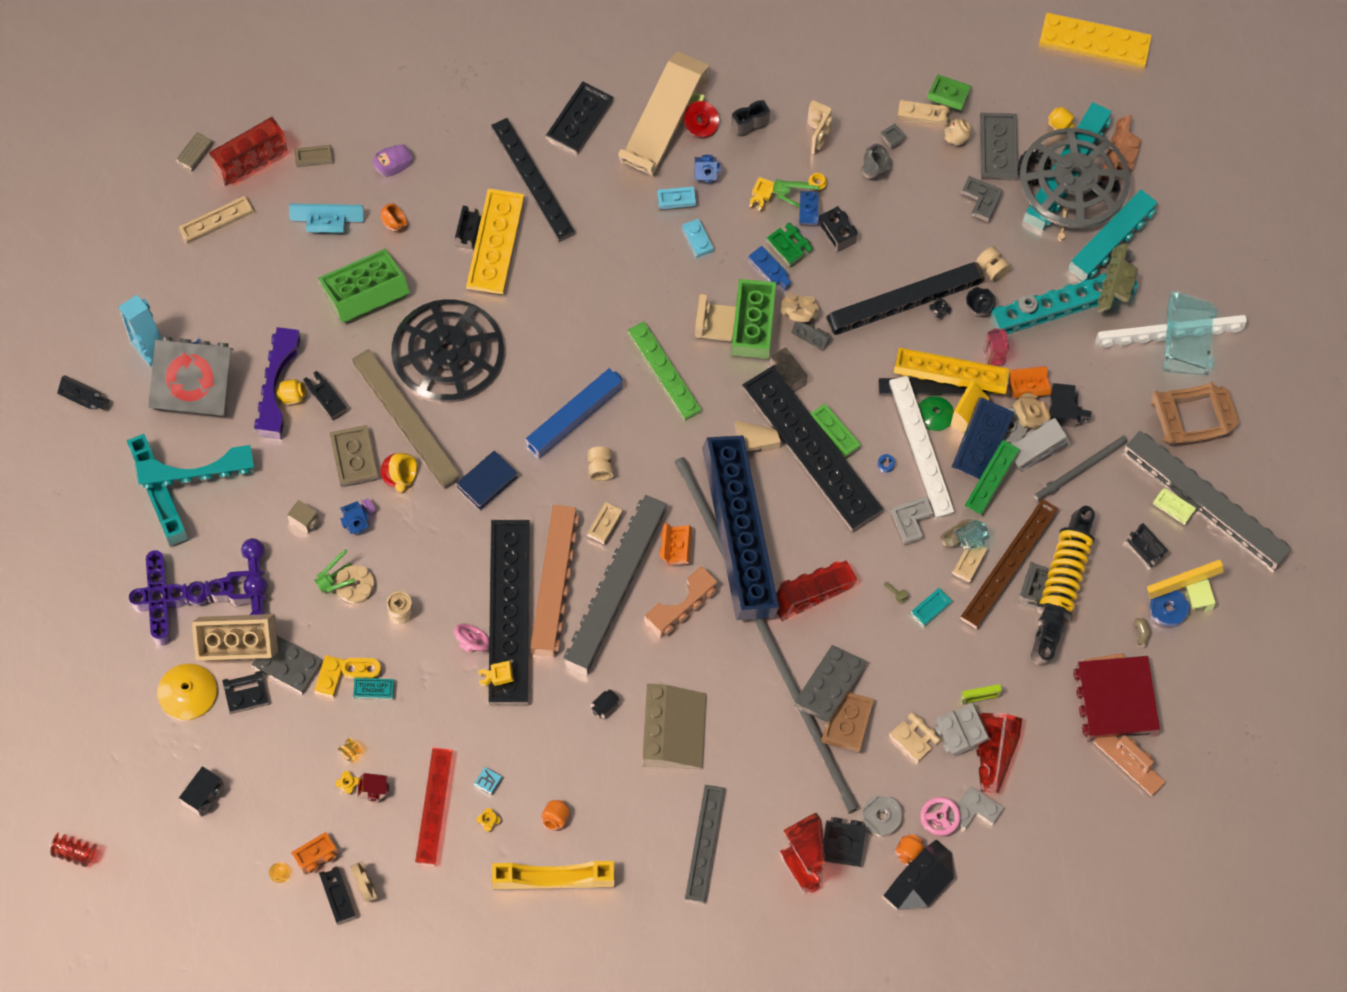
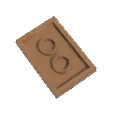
M848 693L829 723L826 722L821 743L860 753L874 699Z

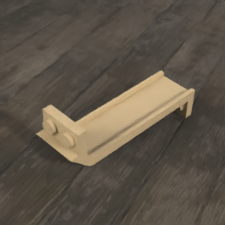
M679 51L671 57L625 150L620 149L618 153L620 163H625L650 174L652 177L654 176L699 82L706 83L708 79L707 70L710 66L709 64Z

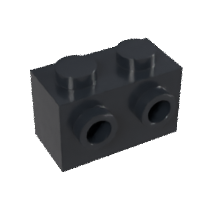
M202 766L179 796L180 803L201 817L203 812L206 813L210 809L211 802L215 796L218 797L224 789L222 778Z

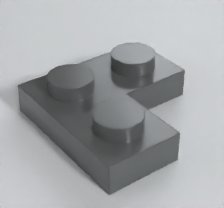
M969 176L961 194L978 200L972 211V216L989 222L1003 189Z

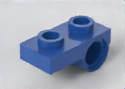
M800 191L799 224H818L819 192Z

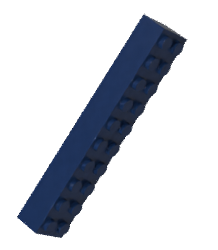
M744 435L707 437L702 451L736 620L774 618L779 605Z

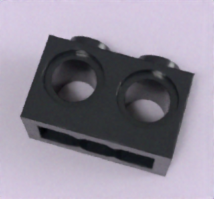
M839 206L819 215L818 225L836 252L856 243L857 229L854 225L851 226L846 212L841 211Z

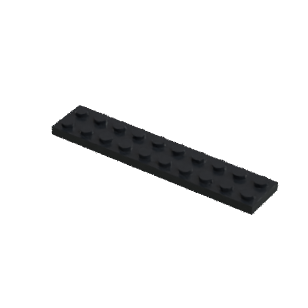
M774 366L769 367L742 384L744 392L770 426L777 431L780 439L851 532L883 512L881 505Z
M491 520L489 671L493 664L510 661L512 663L514 681L497 686L491 681L488 692L489 705H528L530 520Z

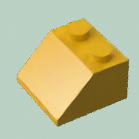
M971 381L953 413L950 427L962 433L966 431L978 398L982 397L989 400V397L975 382Z

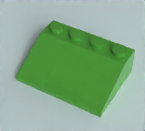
M386 249L318 277L320 285L342 323L410 293L404 274Z

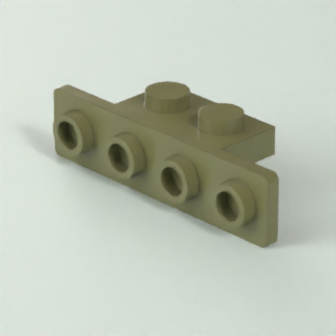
M1126 243L1116 246L1111 253V261L1107 267V275L1102 285L1101 296L1098 299L1097 311L1099 312L1111 308L1114 296L1123 302L1130 301L1138 268L1125 261L1128 244Z

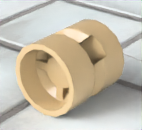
M995 246L986 249L976 260L980 267L986 270V274L993 282L1004 277L1011 269V265L1005 258H1001V253Z
M608 447L589 449L587 451L590 464L588 466L589 478L594 481L611 479L613 477V465L611 464L612 450Z
M396 591L389 595L386 604L391 621L396 624L409 622L413 617L410 596L403 591Z

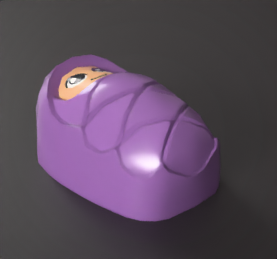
M405 144L382 149L373 158V166L376 171L386 177L396 175L412 164V155Z

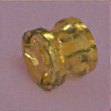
M348 738L346 743L337 749L350 763L354 761L356 755L363 752L359 745L351 738Z

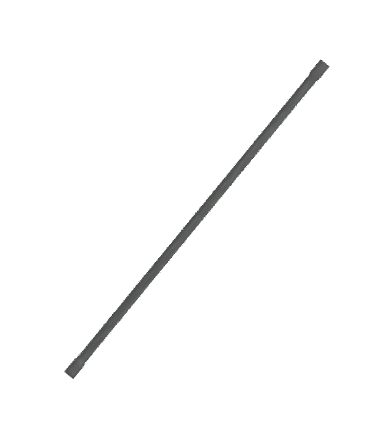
M681 457L674 463L723 557L718 526L695 482L685 457ZM764 618L753 619L795 702L800 691ZM798 709L841 795V800L848 814L854 813L859 807L849 791L827 745L821 743L822 735L812 715Z

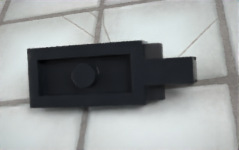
M66 375L61 377L57 394L88 409H96L98 407L104 410L109 406L110 400L101 396L98 390Z

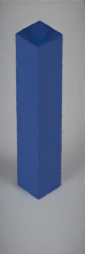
M608 368L526 437V447L538 459L622 389V377L620 374Z

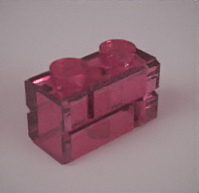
M995 328L987 332L983 348L986 364L994 366L1005 365L1009 352L1006 330Z

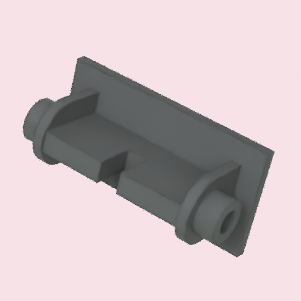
M795 321L791 333L824 351L826 343H829L832 336L820 328L815 330V326L809 322Z

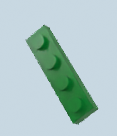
M1002 440L964 506L981 516L983 515L1020 452L1019 448Z

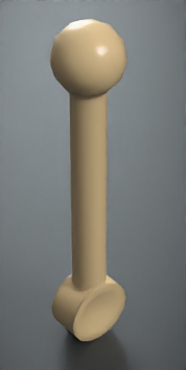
M1063 206V217L1066 218L1070 208ZM1061 226L1060 233L1057 236L1060 241L1065 238V226Z

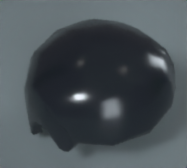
M975 287L968 292L966 304L971 312L984 316L994 310L996 298L988 288Z

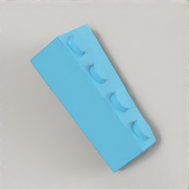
M137 294L118 306L130 342L147 364L152 367L155 340H161V336L152 318L153 314L149 310L151 308L145 299L141 300Z

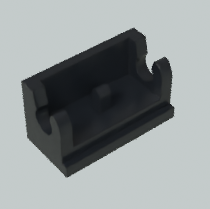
M462 206L455 234L456 247L474 250L482 218L478 209L470 212L468 206Z
M1144 523L1140 524L1135 532L1132 531L1125 541L1150 569L1162 562L1169 551Z

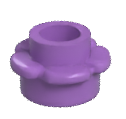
M369 498L361 499L362 510L366 509L367 514L369 513L371 516L376 511Z

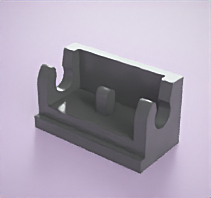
M1030 562L1018 603L1037 609L1045 588V582L1048 579L1047 567Z

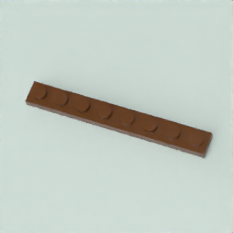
M1042 498L969 603L960 620L975 629L978 628L1059 508Z

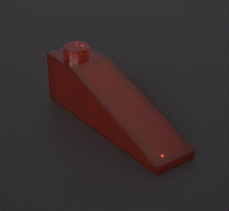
M979 713L990 736V739L979 744V749L976 750L981 764L979 767L981 792L999 793L1020 738L1022 718L1009 714Z

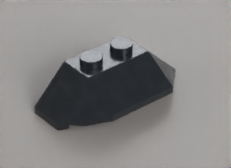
M936 839L926 846L901 872L883 897L897 910L928 907L954 879L952 853Z

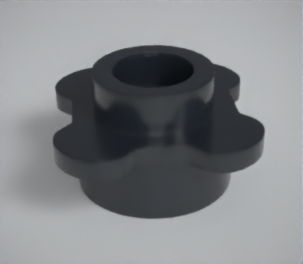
M938 299L929 306V310L934 312L937 319H942L945 314L951 313V307H948V303L944 299Z

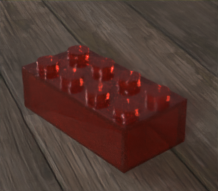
M270 117L210 151L209 154L214 172L224 186H227L228 184L235 183L242 176L251 174L254 169L268 164L275 157L282 156L288 150L283 130L275 119Z

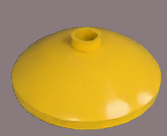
M192 663L180 664L167 671L160 680L157 693L158 700L162 709L169 716L179 720H194L205 715L214 705L217 697V685L213 675L206 668ZM184 685H189L188 689H182Z

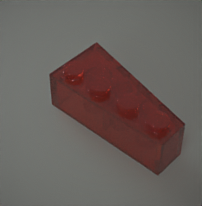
M847 560L843 562L836 561L827 568L823 569V567H820L811 574L807 575L804 573L795 580H785L782 582L776 593L779 605L777 614L782 622L787 620L788 615L793 612L796 615L803 612V609L807 608L810 604H813V606L820 604L827 598L826 596L831 599L852 589L858 579Z

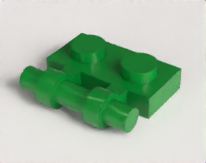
M789 222L785 225L787 232H784L780 227L766 237V242L790 267L804 257L802 249L811 253L814 248L810 245V241L799 233L800 230ZM791 238H795L798 243L795 244Z

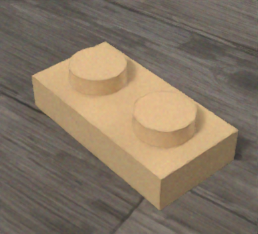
M605 502L587 532V536L605 544L621 517L623 510Z
M970 540L952 574L970 583L987 552V548Z

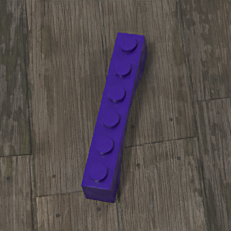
M277 327L276 334H272L271 345H273L272 351L269 350L268 362L270 364L269 368L266 367L264 377L266 384H263L261 388L263 399L262 402L259 401L258 413L260 414L259 419L256 418L254 424L258 437L278 440L282 438L284 419L276 403V386L283 369L298 355L301 340L299 330Z

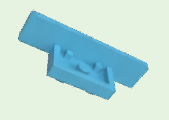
M289 204L290 220L307 221V232L339 233L344 232L345 222L364 221L363 205Z

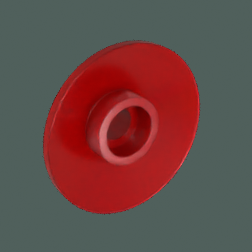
M696 101L685 110L684 124L692 135L707 137L717 129L719 116L715 107L710 103ZM697 117L702 119L701 123L697 122Z

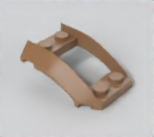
M1213 382L1187 389L1153 392L1151 406L1156 407L1165 435L1162 440L1165 442L1184 443L1215 438L1228 434L1240 423L1229 389L1223 386L1219 388ZM1210 397L1220 426L1206 430L1184 432L1176 405Z

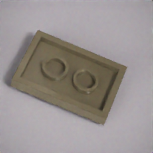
M367 425L330 432L340 486L378 479Z

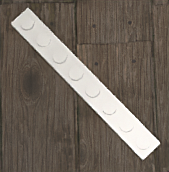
M1245 315L1102 331L1097 334L1096 344L1097 347L1103 346L1107 348L1117 344L1147 343L1151 340L1165 341L1169 338L1183 339L1187 336L1201 337L1205 334L1213 333L1218 335L1228 331L1236 333L1244 329L1247 321Z
M908 375L889 380V385L934 517L938 519L953 515L954 510Z

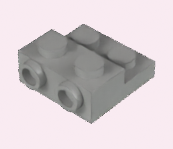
M970 703L957 711L952 710L935 719L937 722L935 729L939 736L943 735L945 740L943 747L948 754L951 753V755L958 756L990 739L974 703Z

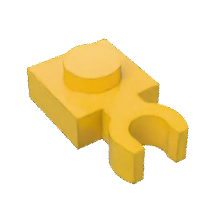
M761 177L758 178L752 190L754 197L750 200V207L754 203H759V210L763 209L764 200L769 202L773 194L774 182Z
M510 661L493 664L490 671L485 669L478 671L480 676L486 675L484 680L479 681L482 686L489 685L491 681L495 686L514 681L512 663Z

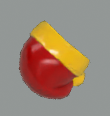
M398 452L391 454L385 458L381 466V476L387 486L395 487L396 491L400 493L405 491L406 486L413 483L417 474L416 459L407 453Z

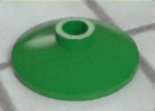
M931 396L920 402L918 408L927 430L942 431L951 425L954 409L949 401L942 397ZM933 409H937L939 412L934 413Z

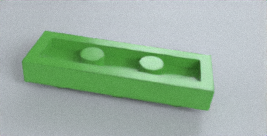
M825 403L810 413L845 458L860 448L861 444Z

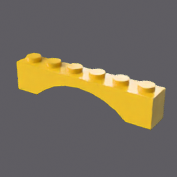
M592 861L569 866H529L516 863H492L493 889L614 887V861Z

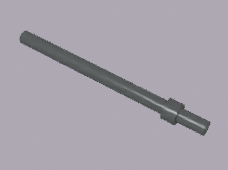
M1123 435L1054 482L1050 481L1044 486L1045 488L1034 494V498L1039 501L1046 495L1053 494L1058 490V487L1128 442L1127 438Z

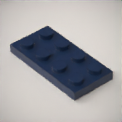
M979 397L951 468L979 480L1002 440H1004L1014 412Z

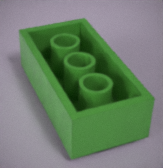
M739 279L731 356L769 359L776 282Z

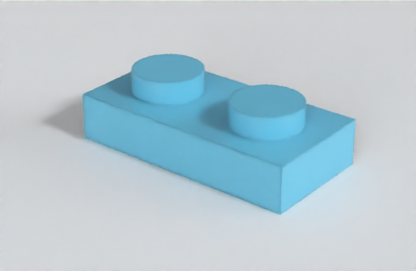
M694 186L657 190L659 209L696 206Z
M699 218L682 225V230L696 258L714 252V248Z

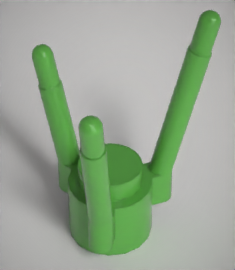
M776 179L773 185V193L777 194L776 198L783 199L800 208V204L784 196L789 194L791 187L820 189L819 186L809 185L808 182L784 181Z
M346 549L317 575L318 578L314 580L322 593L326 590L330 593L337 588L355 582V579H350L332 586L335 583L333 578L337 576L340 570L351 566L350 562L331 575L329 573L326 574L347 553Z

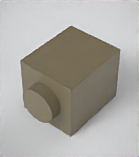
M299 500L287 514L289 522L307 534L311 529H315L319 523L317 511Z

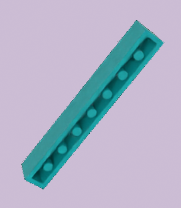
M1092 102L1077 128L1089 130L1103 136L1104 128L1108 129L1112 122L1110 118L1112 111ZM1075 133L1076 140L1086 141L1094 145L1096 142H1100V140L1091 136ZM1066 145L1060 155L1069 154L1070 146ZM1077 145L1078 153L1088 156L1093 151L1086 146ZM1078 171L1071 172L1073 176L1079 177ZM1054 177L1045 179L1048 187L1053 192L1058 187ZM1040 187L1035 198L1042 205L1048 196ZM1063 192L1059 197L1066 198L1068 193ZM1054 202L1048 210L1052 213L1054 211L1058 212L1061 205ZM1031 206L1025 212L1023 221L1042 231L1046 225L1050 226L1052 223L1039 215Z

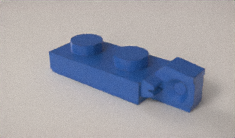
M763 246L748 256V261L769 282H776V285L779 284L784 291L791 287V281L787 278L788 273Z

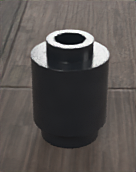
M611 689L604 691L591 703V712L598 718H605L618 705L617 703L620 699Z

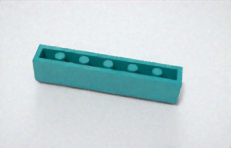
M1140 189L1071 260L1068 270L1081 280L1094 279L1099 272L1098 269L1101 266L1105 267L1109 263L1113 249L1125 242L1128 243L1133 238V233L1136 230L1140 231L1148 218L1152 219L1157 212L1156 206L1158 202Z

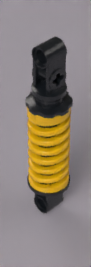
M1082 506L1071 515L1069 527L1062 528L1059 531V543L1056 545V552L1053 555L1054 561L1050 565L1051 570L1048 572V579L1042 592L1043 598L1037 606V612L1041 617L1038 619L1039 628L1036 632L1035 642L1030 655L1031 660L1036 665H1043L1054 657L1061 632L1065 628L1064 623L1072 620V610L1075 608L1073 601L1078 598L1076 592L1080 590L1079 582L1083 580L1081 573L1085 572L1086 567L1084 564L1088 562L1086 555L1091 553V547L1095 543V538L1090 534L1095 512L1090 506ZM1040 651L1044 653L1045 658L1042 657Z

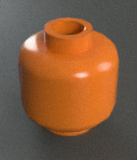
M562 800L549 801L541 814L544 826L550 830L563 828L570 816V809Z
M913 834L903 836L895 849V853L899 857L898 861L909 865L925 848L922 844L923 840Z

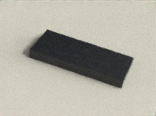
M582 81L545 135L546 139L577 155L613 102L614 97Z

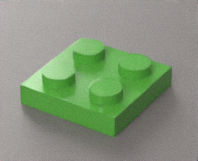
M937 74L927 99L950 106L953 109L962 110L971 90V85Z

